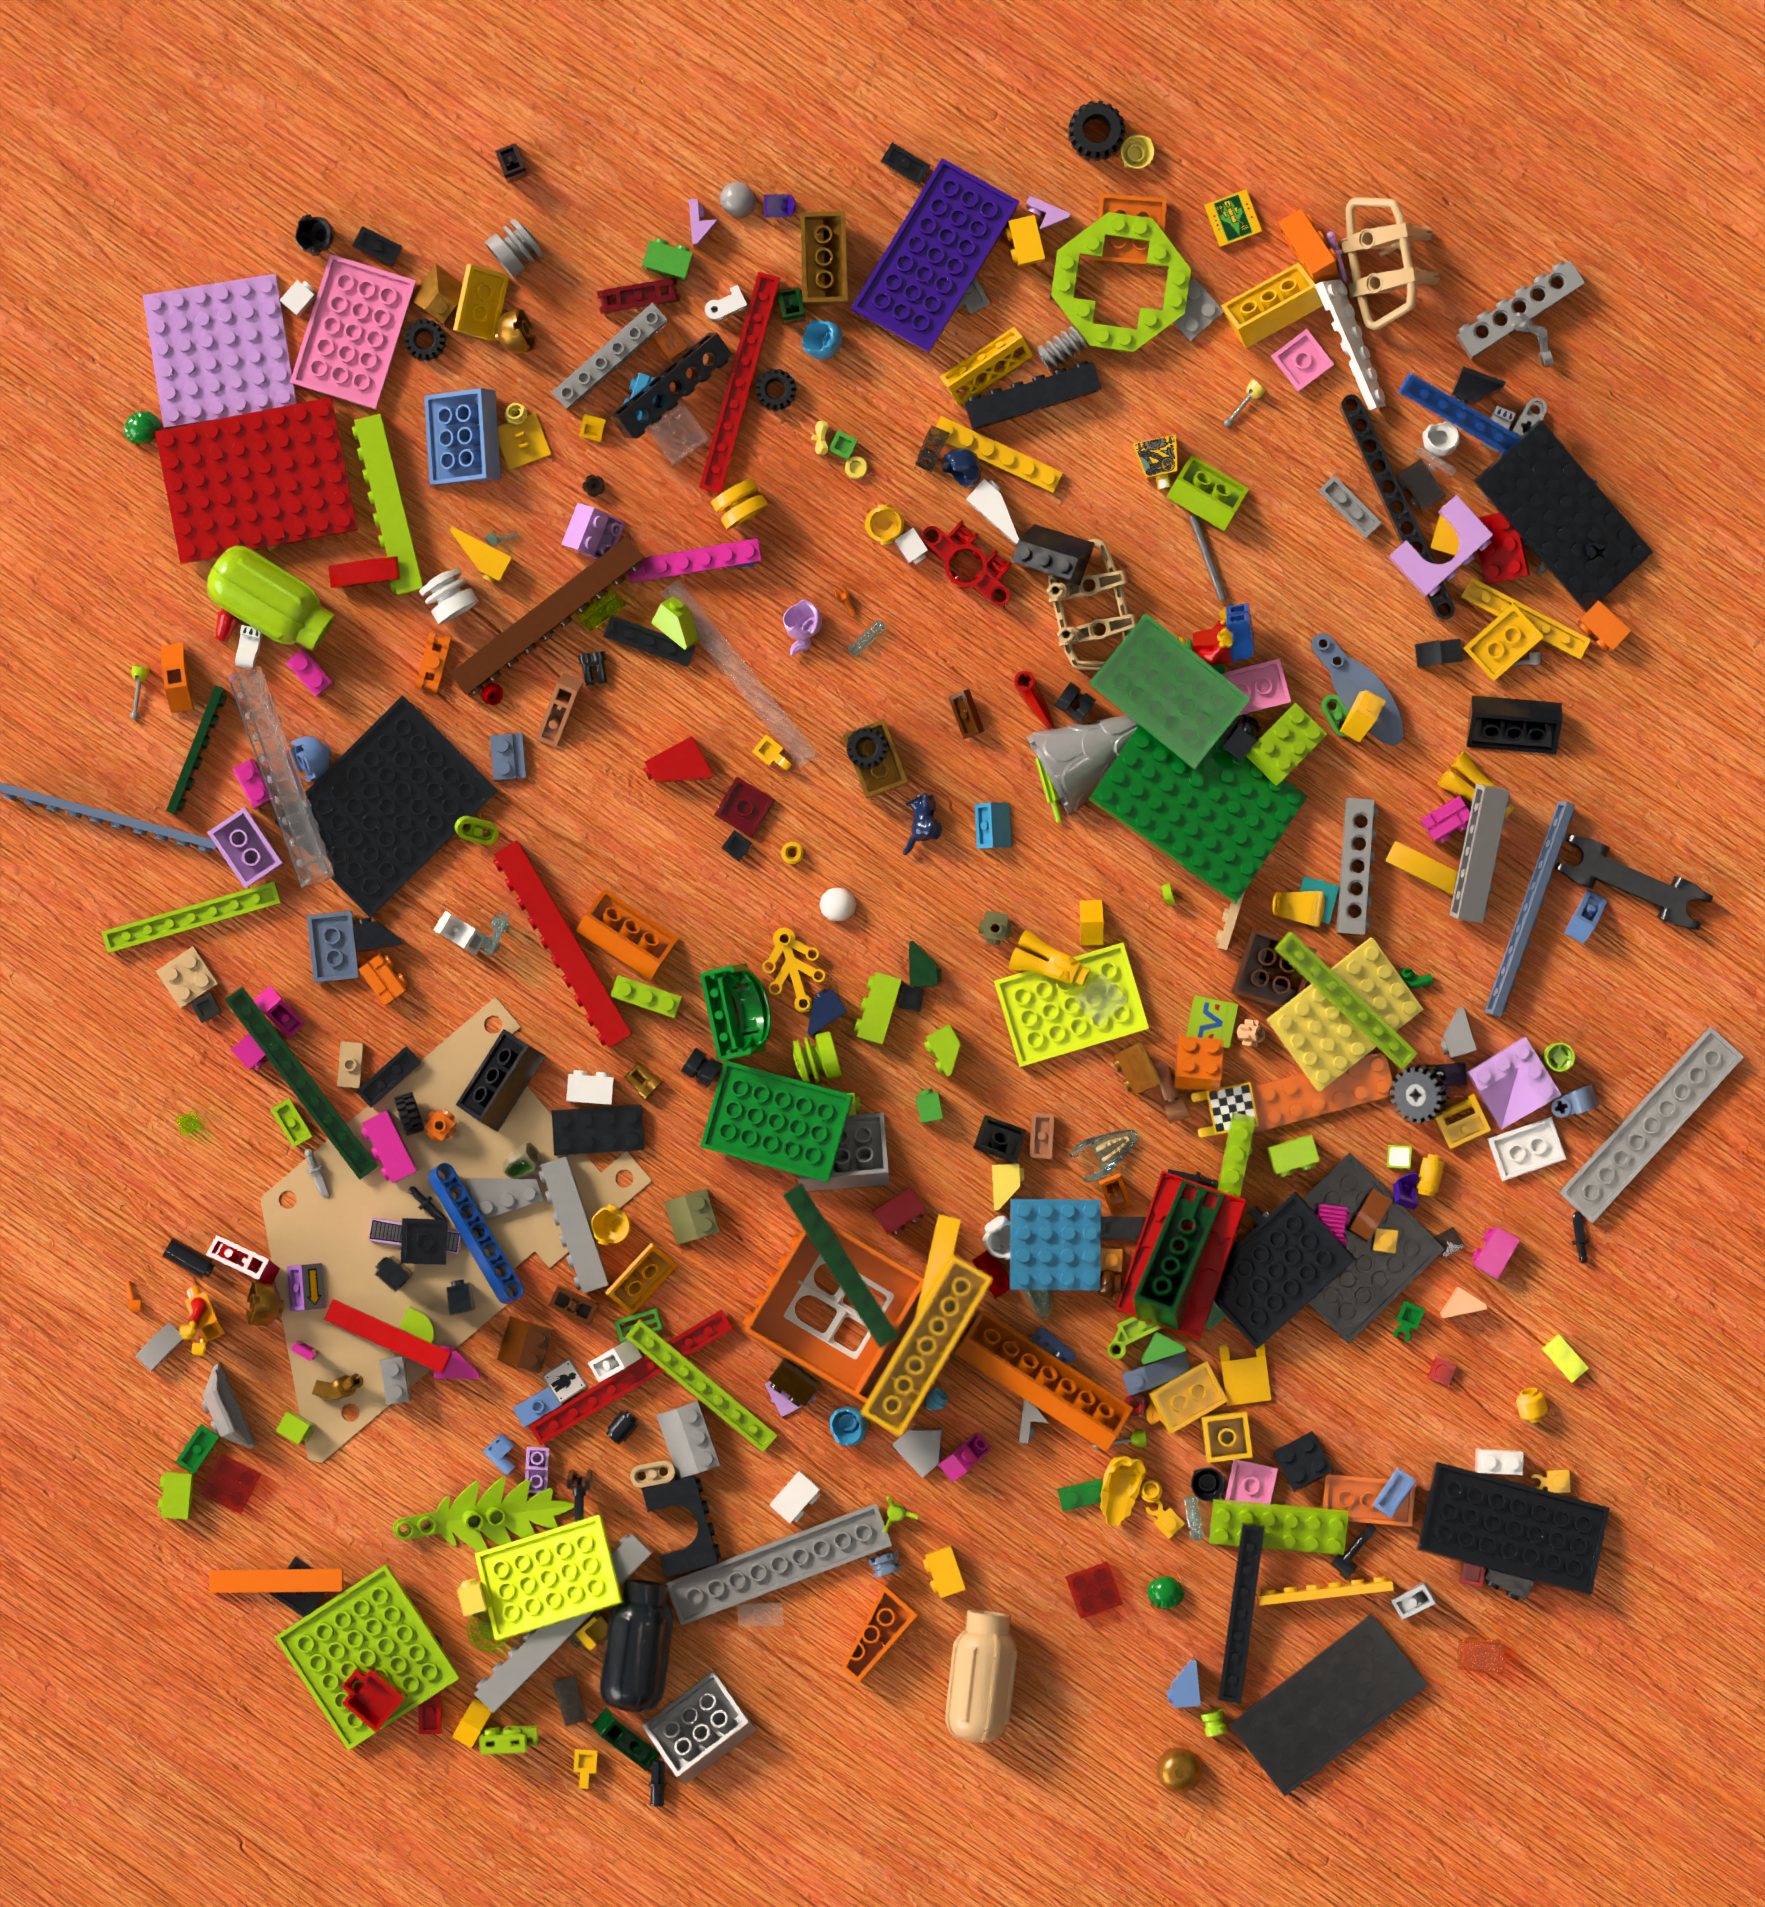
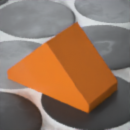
M1120 1173L1098 1181L1110 1213L1132 1205Z

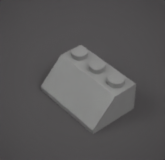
M699 1400L656 1415L678 1479L721 1465Z

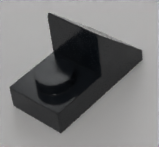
M1460 639L1437 640L1415 644L1417 667L1463 661Z

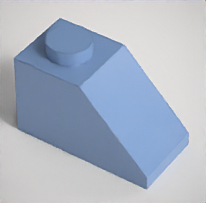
M1588 889L1572 915L1564 933L1584 944L1596 927L1607 900Z
M1192 1658L1170 1683L1171 1689H1167L1168 1703H1172L1173 1708L1201 1706L1197 1662L1195 1658Z

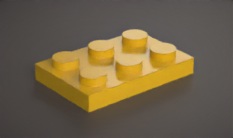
M467 264L453 330L485 340L496 341L495 332H497V324L502 313L509 275Z
M1513 603L1466 644L1463 649L1495 681L1544 637V634Z
M1204 1361L1149 1393L1169 1434L1176 1432L1228 1401L1208 1361Z

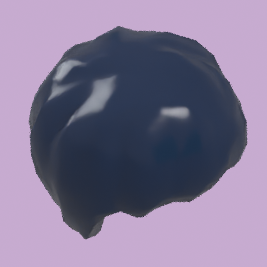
M958 448L944 455L942 471L952 474L954 479L959 482V485H962L964 488H971L979 482L982 468L979 465V458L976 453L967 448Z

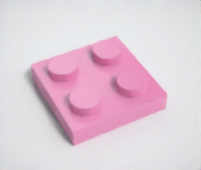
M1308 329L1271 355L1273 361L1297 392L1334 365Z
M1234 1459L1224 1500L1270 1504L1278 1468Z

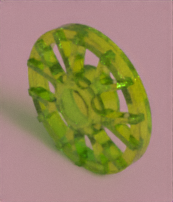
M487 1608V1610L475 1613L471 1617L467 1626V1634L469 1640L476 1648L483 1651H493L503 1646L507 1639L501 1640V1643L496 1641L497 1645L490 1647L489 1639L494 1637L491 1621L487 1620ZM478 1615L484 1620L481 1625L474 1620ZM479 1627V1634L472 1635L471 1628ZM480 1636L486 1639L482 1646L476 1643Z

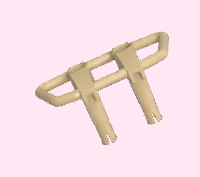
M1355 197L1347 203V237L1340 240L1342 244V254H1348L1353 280L1352 283L1348 284L1350 298L1358 299L1366 327L1376 331L1414 308L1416 303V286L1424 284L1436 285L1439 282L1440 277H1434L1439 275L1437 271L1419 270V268L1413 267L1409 241L1430 240L1432 233H1427V231L1430 232L1432 229L1428 226L1419 227L1413 226L1412 223H1405L1404 214L1398 201L1395 199ZM1355 207L1391 208L1397 224L1364 229L1356 233ZM1400 242L1404 269L1372 273L1367 277L1361 278L1357 252L1382 249L1385 246ZM1407 286V302L1374 322L1366 296L1390 293L1393 290Z
M1091 539L1089 541L1094 542V548L1099 549L1108 573L1084 576L1080 586L1069 582L1058 584L1057 578L1048 576L1049 588L1046 590L1049 602L1053 603L1059 626V632L1057 633L1059 645L1063 646L1068 660L1077 670H1100L1106 661H1079L1073 650V644L1105 640L1122 633L1124 640L1137 624L1136 614L1129 615L1122 587L1128 584L1125 570H1116L1106 543L1100 539ZM1088 580L1095 582L1096 587L1092 592H1088L1085 588ZM1114 589L1120 613L1119 617L1096 619L1081 626L1068 628L1062 601L1096 596L1099 593ZM1100 623H1103L1106 627V631L1102 636L1096 633V626Z

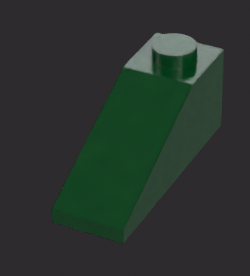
M607 1707L591 1724L602 1738L645 1771L652 1765V1761H655L661 1755L660 1752Z

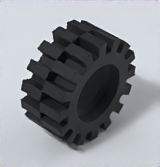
M419 319L414 324L409 325L410 328L406 330L404 340L406 348L414 358L421 361H431V359H436L439 354L443 353V348L446 346V336L439 324L433 320ZM425 331L430 332L434 337L432 346L426 349L419 347L417 344L418 335Z
M771 369L768 372L765 371L758 378L756 395L761 405L767 409H772L773 411L784 410L795 399L796 384L788 372H784L782 369ZM778 381L784 385L785 392L780 398H772L767 393L768 385L771 382Z
M870 727L860 728L853 732L848 739L847 754L853 764L863 769H871L883 762L887 754L886 739L876 729ZM869 739L875 743L876 751L872 756L864 757L859 753L858 745L862 740Z
M410 1092L395 1097L396 1107L406 1136L424 1131L413 1093Z

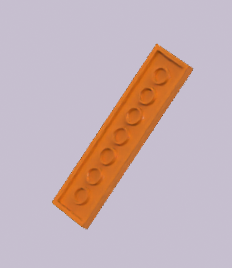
M1383 1052L1364 1056L1320 1092L1315 1089L1305 1073L1253 1086L1252 1092L1259 1123L1258 1127H1254L1253 1133L1393 1096L1390 1095V1090L1395 1087L1391 1085L1393 1080L1386 1055ZM1228 1132L1220 1134L1222 1141H1226Z

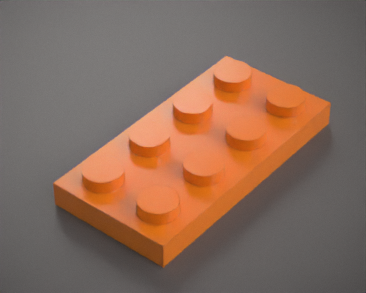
M1329 1474L1324 1478L1322 1508L1348 1510V1521L1412 1527L1415 1484L1392 1518H1390L1372 1505L1389 1479Z

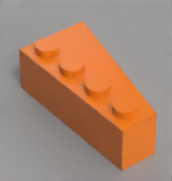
M883 1585L869 1616L841 1667L857 1683H861L920 1616L887 1585Z

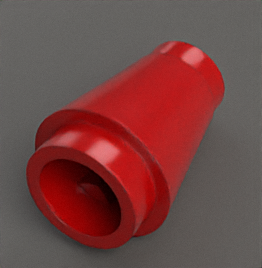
M224 609L218 612L215 639L228 642L239 619Z

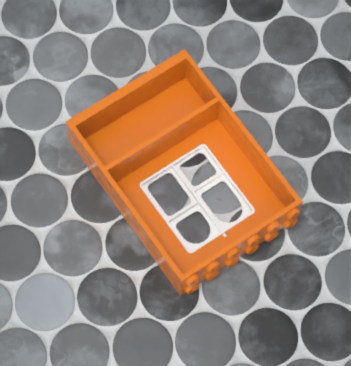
M826 1220L864 1282L887 1297L882 1310L899 1337L879 1348L868 1331L856 1351H851L834 1340L835 1333L846 1317H850L864 1326L865 1324L856 1310L843 1302L846 1294L841 1287H839L835 1295H829L816 1286L814 1281L815 1270L820 1265L826 1263L804 1229L800 1235L795 1233L789 1244L792 1247L789 1254L784 1253L777 1264L780 1266L777 1274L772 1272L765 1284L769 1288L766 1293L760 1292L754 1302L757 1308L754 1313L748 1312L742 1324L746 1325L744 1331L866 1403L916 1317L924 1277ZM806 1295L817 1297L837 1310L836 1316L825 1333L815 1330L797 1318L795 1305L801 1297ZM976 1308L974 1309L972 1315L967 1321L965 1327L960 1333L958 1339L953 1345L951 1351L946 1357L944 1363L939 1369L937 1375L935 1376L933 1382L931 1383L930 1387L928 1388L926 1394L924 1395L923 1399L921 1400L919 1406L917 1407L916 1411L914 1412L912 1418L910 1419L906 1427L909 1426L911 1420L913 1419L914 1415L916 1414L917 1410L919 1409L920 1405L922 1404L923 1400L925 1399L926 1395L931 1389L933 1383L935 1382L936 1378L938 1377L939 1373L941 1372L942 1368L944 1367L945 1363L947 1362L948 1358L953 1352L955 1346L957 1345L958 1341L960 1340L961 1336L963 1335L964 1331L966 1330L967 1326L969 1325L970 1321L977 1311Z

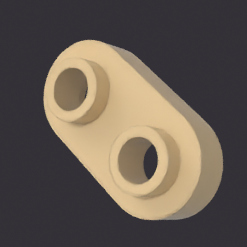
M667 1460L640 1464L632 1469L630 1480L636 1487L640 1488L667 1483L673 1479L675 1468ZM660 1468H667L668 1474L661 1475ZM639 1472H644L646 1474V1478L644 1480H640L638 1478L637 1474Z

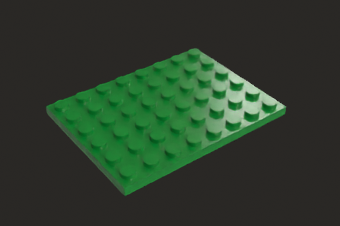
M1138 725L1088 800L1236 904L1308 796L1285 779L1276 786L1246 756L1239 760L1225 750L1223 746L1227 738L1223 735L1220 736L1198 765L1192 769Z

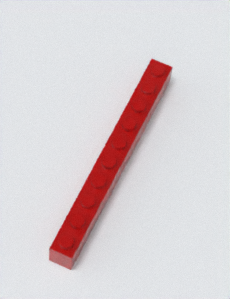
M515 841L494 854L496 859L493 860L499 872L504 871L508 877L504 881L510 891L515 890L519 898L516 901L522 911L526 909L531 916L528 918V921L533 930L538 928L542 935L539 938L545 950L550 948L553 956L550 957L557 969L561 967L565 975L562 976V979L568 988L573 987L576 995L573 997L578 1006H584L588 1012L585 1017L591 1027L595 1025L599 1033L596 1036L602 1046L607 1045L610 1048L631 1036V1030L519 841Z

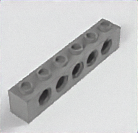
M1562 260L1552 267L1553 272L1546 276L1545 273H1542L1533 280L1535 284L1529 288L1524 285L1515 291L1516 296L1511 300H1508L1506 297L1496 304L1497 309L1491 313L1486 310L1477 316L1479 321L1473 325L1468 322L1458 329L1460 333L1457 334L1456 339L1468 357L1472 359L1513 332L1515 329L1511 326L1512 323L1516 325L1522 323V318L1518 317L1513 309L1515 303L1523 304L1525 308L1523 314L1529 319H1533L1583 286L1585 282L1572 262L1564 263ZM1551 279H1560L1562 287L1560 289L1553 288ZM1535 290L1541 291L1543 300H1534L1532 292ZM1496 315L1505 317L1506 324L1504 326H1499L1495 323L1494 318ZM1479 327L1485 328L1487 337L1479 338L1476 335V329Z
M652 302L552 391L553 395L568 411L571 410L669 322L668 319Z
M1345 799L1336 933L1365 935V930L1369 931L1370 917H1366L1367 908H1371L1372 896L1368 894V885L1372 886L1373 872H1369L1370 863H1374L1375 850H1371V841L1376 839V827H1372L1373 818H1377L1378 805H1374L1373 799ZM1359 815L1365 817L1367 821L1364 828H1358L1355 825V818ZM1356 838H1361L1365 842V847L1361 851L1356 850L1353 846V841ZM1359 860L1362 862L1363 870L1361 873H1355L1352 870L1351 865L1353 861ZM1352 883H1358L1362 887V892L1357 896L1350 892ZM1351 905H1356L1360 909V915L1357 918H1352L1348 913Z

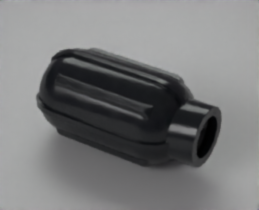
M626 1579L622 1598L623 1603L615 1605L611 1611L600 1680V1693L603 1701L613 1708L628 1712H645L656 1707L662 1699L673 1630V1614L670 1607L666 1604L668 1585Z

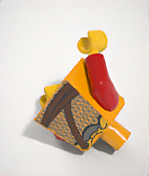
M193 1286L187 1290L189 1299L185 1301L191 1315L188 1320L190 1324L189 1326L182 1325L180 1327V1335H183V1339H193L197 1330L201 1341L200 1343L193 1342L191 1352L193 1355L202 1356L206 1352V1342L224 1335L225 1331L207 1293L201 1292L199 1286Z

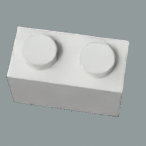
M574 1070L573 1074H568L566 1101L612 1105L614 1078L609 1077V1073L596 1072V1076H588L587 1071Z
M1476 1448L1475 1471L1477 1473L1523 1475L1524 1452Z
M800 1470L774 1498L770 1506L789 1523L792 1520L797 1522L805 1513L802 1509L807 1503L812 1505L819 1498L820 1494L817 1492L820 1490V1487Z

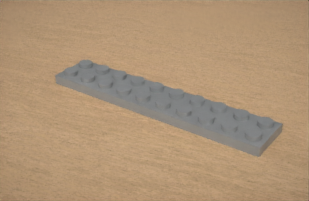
M1709 1026L1558 1193L1586 1219L1593 1223L1744 1056Z
M877 1503L718 1562L717 1564L673 1579L665 1584L668 1585V1592L680 1624L684 1625L892 1546L888 1532L883 1533L885 1524Z

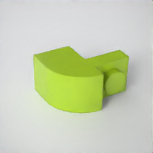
M411 1306L408 1307L399 1328L433 1343L435 1339V1326L431 1318L422 1311Z

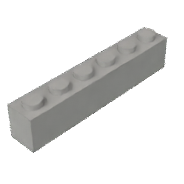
M1476 783L1449 914L1456 919L1483 923V918L1487 914L1486 904L1488 895H1490L1492 890V874L1496 870V855L1501 846L1500 835L1505 826L1504 816L1506 807H1508L1510 802V791L1507 789Z
M568 1157L541 1164V1170H538L541 1182H546L549 1191H546L545 1194L549 1205H554L556 1212L552 1213L556 1226H561L563 1234L559 1236L563 1247H568L570 1255L566 1257L570 1269H575L577 1276L573 1278L577 1290L581 1289L582 1293H586L609 1285Z

